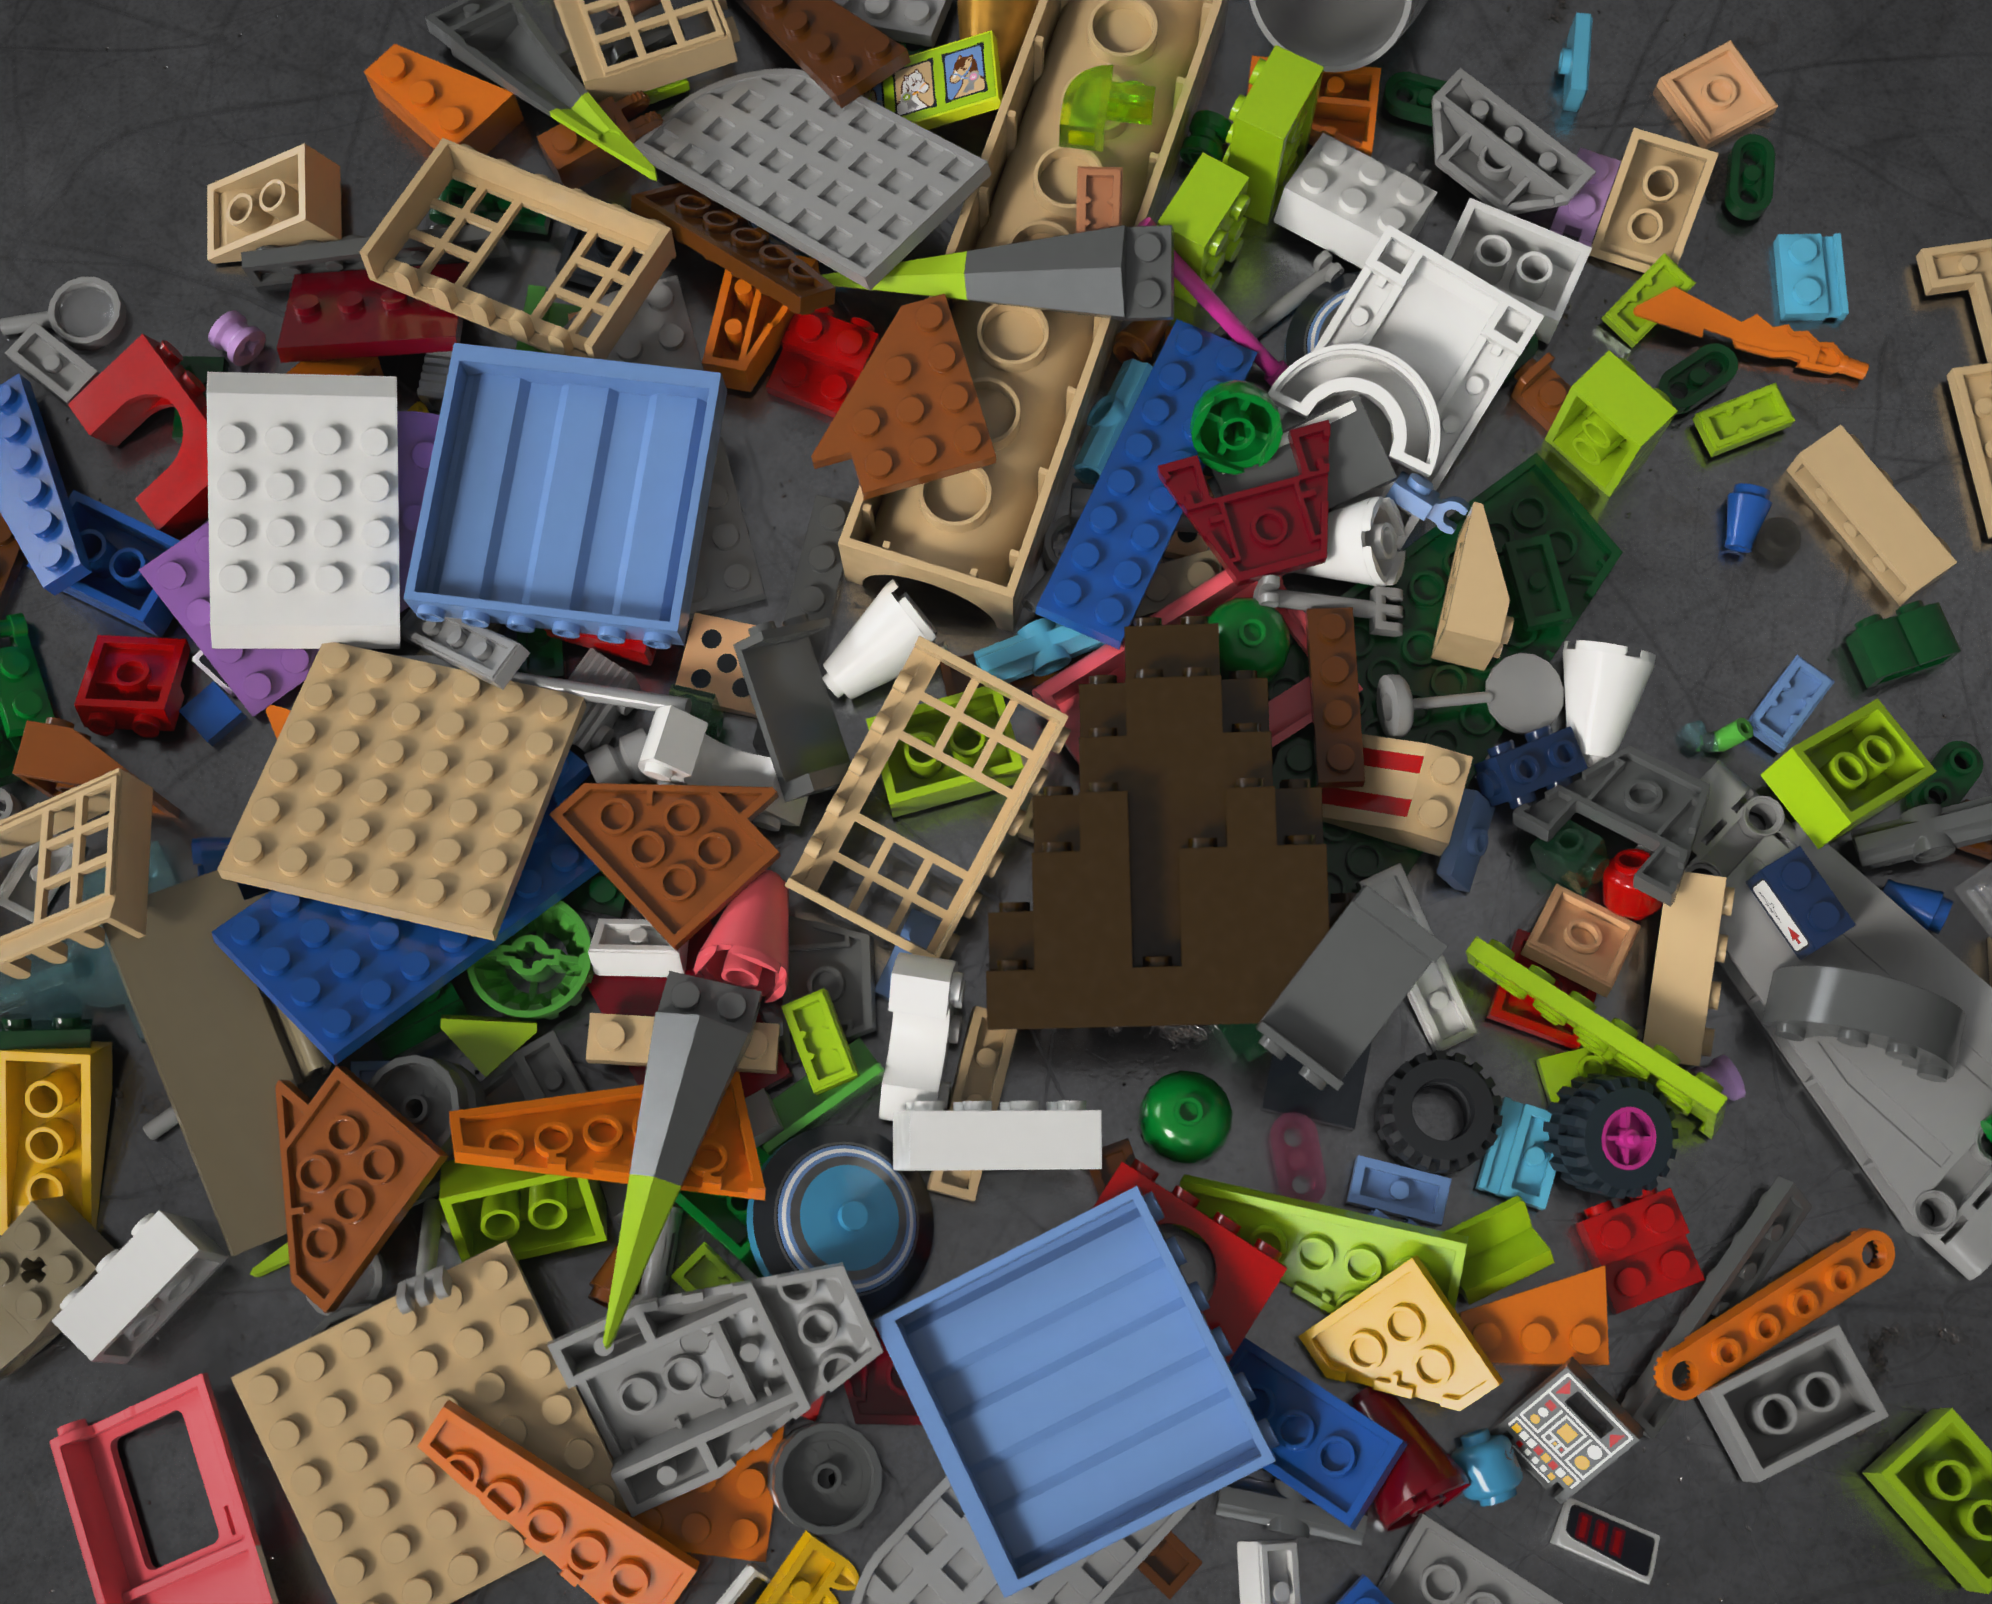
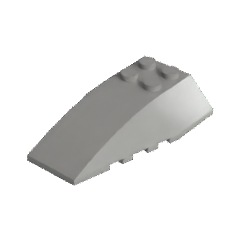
M843 1262L638 1301L629 1305L615 1340L607 1350L603 1344L607 1316L551 1340L547 1344L568 1389L576 1385L578 1386L613 1457L611 1476L631 1517L724 1476L736 1466L739 1459L752 1449H759L772 1438L774 1432L792 1418H799L811 1408V1404L828 1390L830 1392L835 1390L883 1353V1347Z

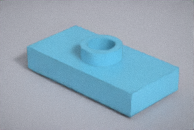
M1576 12L1567 36V48H1562L1560 53L1558 74L1565 75L1562 111L1577 112L1581 108L1588 91L1593 22L1591 14Z

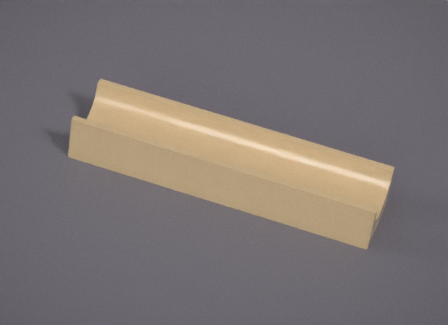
M1039 0L981 156L982 159L988 161L992 175L965 199L945 255L1076 233L1078 166L1123 167L1122 226L1136 227L1147 217H1151L1157 224L1180 158L1181 146L1189 133L1191 119L1197 110L1225 29L1229 0ZM946 298L993 444L996 463L866 500L863 498L859 485L838 542L840 556L847 581L863 585L865 578L873 575H894L922 581L950 591L972 602L994 620L997 628L1014 633L1023 608L1021 600L1029 591L1043 551L1045 534L1053 522L1087 425V417L1094 405L1113 346L1116 342L1115 337L1119 333L1123 320Z

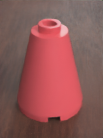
M765 870L727 905L696 957L693 969L695 975L700 971L704 979L762 991V996H766L764 1003L774 1002L784 995L789 981V888L785 886L786 882L779 874L771 870Z

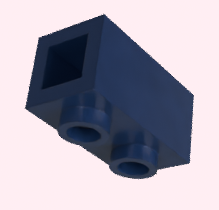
M1547 725L1524 734L1527 743L1516 747L1512 739L1487 749L1490 758L1474 764V767L1478 774V786L1482 794L1487 797L1490 806L1493 807L1508 802L1511 809L1517 808L1525 803L1537 800L1535 790L1545 786L1547 791L1557 785L1566 787L1574 782L1572 775L1588 769L1571 726L1553 732L1551 725Z

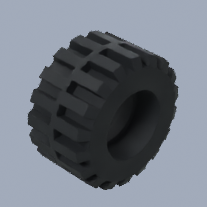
M1435 1050L1430 1055H1426V1052L1416 1055L1412 1060L1403 1063L1385 1082V1086L1380 1091L1377 1099L1379 1108L1375 1111V1122H1380L1381 1129L1378 1131L1380 1140L1387 1141L1390 1146L1387 1151L1393 1158L1398 1156L1404 1161L1402 1166L1412 1169L1417 1168L1432 1174L1440 1173L1441 1176L1449 1175L1470 1166L1487 1153L1486 1150L1494 1145L1498 1137L1495 1134L1496 1130L1502 1126L1503 1116L1498 1115V1108L1502 1106L1501 1096H1494L1492 1088L1496 1086L1491 1076L1487 1079L1482 1076L1480 1071L1483 1067L1476 1061L1470 1065L1465 1062V1055L1456 1052L1453 1056L1446 1055V1050ZM1428 1087L1440 1088L1451 1093L1458 1100L1463 1111L1464 1121L1461 1132L1453 1139L1437 1140L1431 1138L1417 1126L1413 1117L1412 1103L1416 1094L1422 1089Z

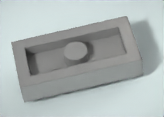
M35 321L5 352L14 363L67 405L100 374Z

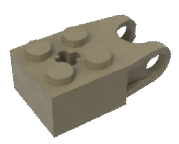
M63 1196L31 1201L0 1237V1380L10 1376L24 1366L56 1336L62 1333L52 1322L62 1310L60 1308L61 1302L77 1287H85L98 1273L96 1267L107 1254L115 1250Z

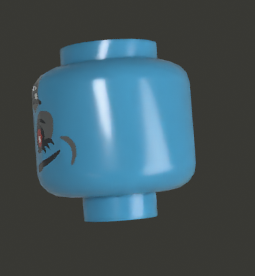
M1488 1428L1477 1429L1461 1436L1460 1439L1463 1445L1458 1447L1451 1457L1467 1474L1466 1477L1471 1484L1463 1492L1464 1496L1470 1500H1479L1480 1505L1483 1507L1495 1505L1516 1496V1487L1522 1482L1523 1473L1510 1439L1505 1435H1490Z

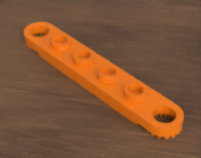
M1870 1228L1857 1229L1858 1231L1853 1230L1850 1236L1839 1243L1834 1242L1694 1331L1677 1346L1661 1353L1662 1357L1657 1358V1366H1654L1653 1369L1656 1371L1655 1375H1653L1654 1380L1657 1382L1655 1385L1660 1388L1662 1393L1678 1400L1685 1401L1698 1396L1887 1274L1895 1260V1247L1891 1238L1882 1231ZM1873 1240V1244L1877 1245L1875 1247V1250H1878V1253H1875L1877 1258H1873L1874 1263L1870 1262L1869 1265H1865L1862 1251L1864 1246ZM1685 1361V1364L1689 1365L1687 1367V1370L1690 1371V1373H1687L1689 1379L1686 1378V1383H1682L1681 1386H1675L1672 1380L1673 1370L1678 1363Z

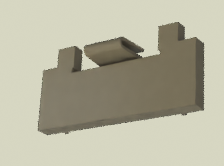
M218 870L148 894L146 936L138 939L107 922L101 924L100 927L105 930V939L112 954V959L116 964L213 1208L215 1218L219 1223L231 1256H235L287 1234L275 1085L279 1080H289L298 1087V1085L310 1081L314 1070L318 1068L322 1076L328 1074L332 1062L267 996L262 998L258 986L214 942L213 930L269 893L266 892L244 900L238 883L222 879Z

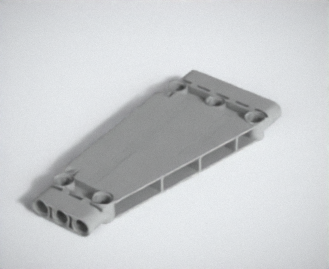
M1718 760L1700 779L1710 784V795L1685 872L1727 877L1725 887L1735 888L1731 916L1721 915L1719 934L1728 935L1725 962L1720 963V965L1758 1020L1762 1023L1773 971L1789 966L1834 967L1891 978L1942 996L1960 1007L1966 1015L1955 1073L1946 1082H1934L1918 1077L1916 1069L1903 1066L1902 1060L1887 1056L1885 1054L1886 1049L1871 1044L1863 1048L1854 1047L1839 1042L1837 1037L1826 1036L1805 1037L1804 1041H1793L1777 1036L1775 1028L1764 1025L1763 1027L1894 1213L1903 1229L1912 1236L1921 1237L1966 1279L1973 1280L1992 1264V1157L1982 1149L1981 1137L1985 1133L1980 1125L1983 1119L1992 1114V987L1829 844L1818 850L1796 821L1791 823L1785 818L1783 807L1777 800L1769 796H1760L1722 761ZM1744 797L1747 801L1736 812L1731 808ZM1750 812L1762 816L1766 823V830L1757 829L1751 824L1749 820ZM1713 829L1716 834L1705 845L1701 840ZM1638 844L1634 848L1644 850L1648 852L1650 855L1654 853L1653 851L1649 850L1648 848L1640 844ZM1798 846H1801L1856 924L1855 927L1801 961L1745 883L1758 871ZM1923 1202L1929 1204L1934 1210L1935 1221L1932 1226L1926 1224L1920 1216V1206Z

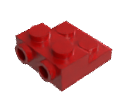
M827 306L816 309L815 312L807 315L794 313L781 341L783 350L767 382V393L834 418L880 342L879 334L874 332V326L864 319L853 317L848 323L835 318V313Z
M98 635L74 703L83 726L93 733L103 736L113 734L115 729H130L136 734L147 738L158 736L160 731L174 732L180 713L179 710L185 697L180 684L191 652L187 639Z
M1657 1187L1651 1191L1643 1189L1642 1196L1629 1197L1631 1203L1618 1208H1614L1611 1200L1584 1210L1587 1216L1586 1220L1574 1224L1592 1268L1605 1266L1607 1303L1612 1315L1705 1280L1686 1237V1234L1690 1233L1671 1187L1660 1192Z

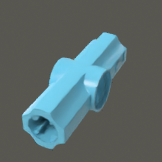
M1134 358L1124 361L1108 395L1101 398L1091 409L1087 417V424L1091 427V430L1073 464L1075 469L1074 475L1084 484L1097 483L1153 368L1149 363L1140 362Z
M1041 618L1022 627L1016 636L977 650L973 654L977 667L1010 683L1030 674L1040 677L1054 673L1067 666L1071 662V658L1097 649L1105 643L1049 619Z

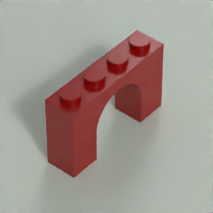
M141 334L68 403V406L90 436L114 447L120 445L155 412L169 407L177 409L183 426L180 450L172 464L139 494L135 500L157 530L182 540L208 519L207 399L203 395L206 388L194 374L183 368L180 364L183 357L171 343L166 340L158 342L145 334Z
M1135 1158L1131 1166L1122 1161L1092 1208L1138 1186L1143 1195L1150 1191L1153 1192L1165 1218L1157 1221L1158 1224H1178L1193 1230L1204 1239L1213 1254L1215 1279L1211 1292L1207 1297L1210 1308L1203 1311V1314L1211 1330L1218 1326L1221 1327L1233 1351L1232 1354L1225 1357L1229 1363L1287 1270L1286 1266L1278 1262L1283 1253L1260 1238L1256 1240L1254 1245L1237 1235L1241 1226L1217 1211L1214 1217L1210 1218L1196 1209L1201 1200L1177 1184L1172 1192L1159 1185L1155 1181L1160 1173Z

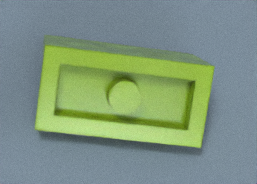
M1515 1196L1445 1231L1469 1237L1459 1286V1292L1469 1305L1555 1263L1551 1249L1532 1227L1526 1204L1520 1196Z

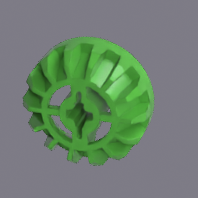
M560 900L467 968L470 982L481 999L503 1016L515 1018L522 1022L543 1018L552 1020L560 1017L559 1012L570 1005L576 1006L582 1000V992L587 984L591 983L595 975L588 955L592 941L590 929L569 905ZM545 933L552 934L561 940L568 955L561 949H552L544 941ZM537 951L543 958L534 961L532 968H530L522 960L533 958L534 952ZM506 969L514 970L523 979L530 982L529 994L513 986L507 976ZM555 973H565L563 980L555 988L548 992L537 994L539 983L550 980Z

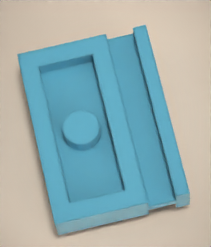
M1834 233L1833 236L1823 237L1821 234H1778L1773 242L1780 321H1824L1826 318L1844 320L1849 314L1841 233Z
M1503 1097L1501 1099L1502 1106L1498 1109V1115L1503 1116L1502 1126L1496 1130L1495 1134L1498 1137L1494 1145L1486 1150L1487 1153L1485 1154L1475 1189L1484 1190L1508 1200L1515 1196H1520L1526 1206L1541 1211L1545 1210L1556 1171L1553 1170L1549 1163L1554 1156L1552 1153L1545 1152L1543 1144L1544 1141L1549 1140V1133L1543 1132L1544 1121L1550 1122L1552 1114L1547 1112V1110Z

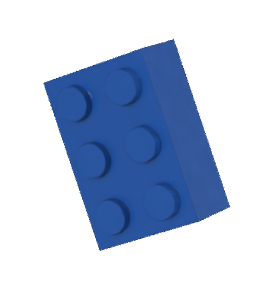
M73 490L68 499L92 573L66 588L63 592L158 638H162L174 615L143 577L139 569L180 540ZM28 563L27 567L33 571L32 567Z

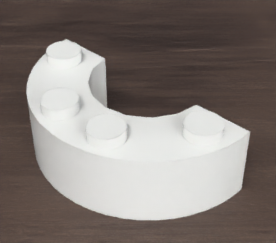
M1338 344L1324 347L1303 356L1290 365L1269 390L1268 394L1276 406L1305 420L1308 419L1318 405L1332 397L1350 394L1368 399L1382 410L1390 424L1392 443L1388 459L1426 478L1431 476L1440 447V420L1437 407L1431 392L1419 374L1410 365L1390 352L1362 344Z
M672 705L662 706L655 711L638 763V767L644 775L656 782L657 785L773 787L779 797L753 820V824L770 831H779L781 825L800 826L809 796L785 802L770 757L751 754L716 741L705 734L708 726L707 722Z
M899 952L891 975L888 1011H893V1020L881 1087L879 1119L893 1121L894 1112L906 1111V1102L944 1101V1110L948 1108L951 1082L944 1081L950 1043L958 1044L962 1016L954 1015V1007L962 1008L966 987L963 973L958 972L957 961Z

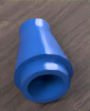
M1735 484L1733 493L1727 495V536L1725 548L1742 553H1750L1752 551L1753 543L1773 504L1769 500L1770 490L1753 484Z
M1891 879L1886 881L1882 890L1923 928L1936 934L1940 933L1954 902L1943 896L1944 891L1898 883Z

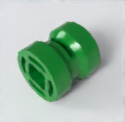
M1199 110L1195 112L1189 125L1191 135L1185 138L1179 152L1181 159L1193 167L1204 152L1222 161L1224 156L1222 145L1227 144L1226 137L1232 125L1229 119L1214 111Z

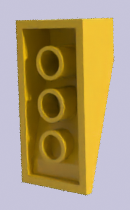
M92 1041L91 1048L0 1050V1235L4 1234L31 1201L63 1196L96 1229L112 1096V1042Z

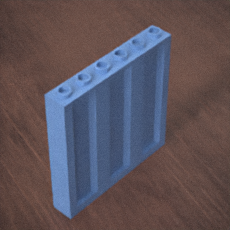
M454 343L403 598L418 618L430 622H443L444 618L448 617L461 619L464 624L480 628L489 627L490 623L507 624V628L522 633H532L535 628L552 630L553 634L565 638H579L580 633L597 635L598 639L614 644L625 643V639L642 640L644 645L656 649H669L671 644L684 646L727 396V388L722 373Z
M1138 1186L873 1320L1004 1598L1276 1461L1272 1449L1280 1444L1267 1418L1257 1421L1249 1405V1402L1255 1400L1256 1396L1243 1371L1236 1375L1233 1374L1225 1358L1232 1354L1233 1351L1220 1326L1211 1330L1203 1314V1311L1210 1308V1305L1197 1280L1188 1284L1180 1268L1181 1265L1187 1263V1260L1175 1236L1165 1239L1157 1221L1165 1218L1153 1192L1150 1191L1143 1195Z

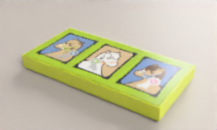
M990 30L910 55L911 63L861 95L926 130L999 109L1003 94L997 38L993 31Z

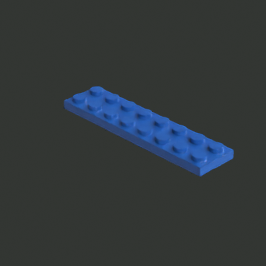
M1176 319L1036 606L1035 614L1120 650L1125 639L1124 626H1131L1184 513L1159 479L1157 473L1158 465L1198 455L1193 446L1190 430L1194 405L1205 391L1218 383L1231 380L1246 381L1258 352ZM1198 457L1203 472L1206 465Z

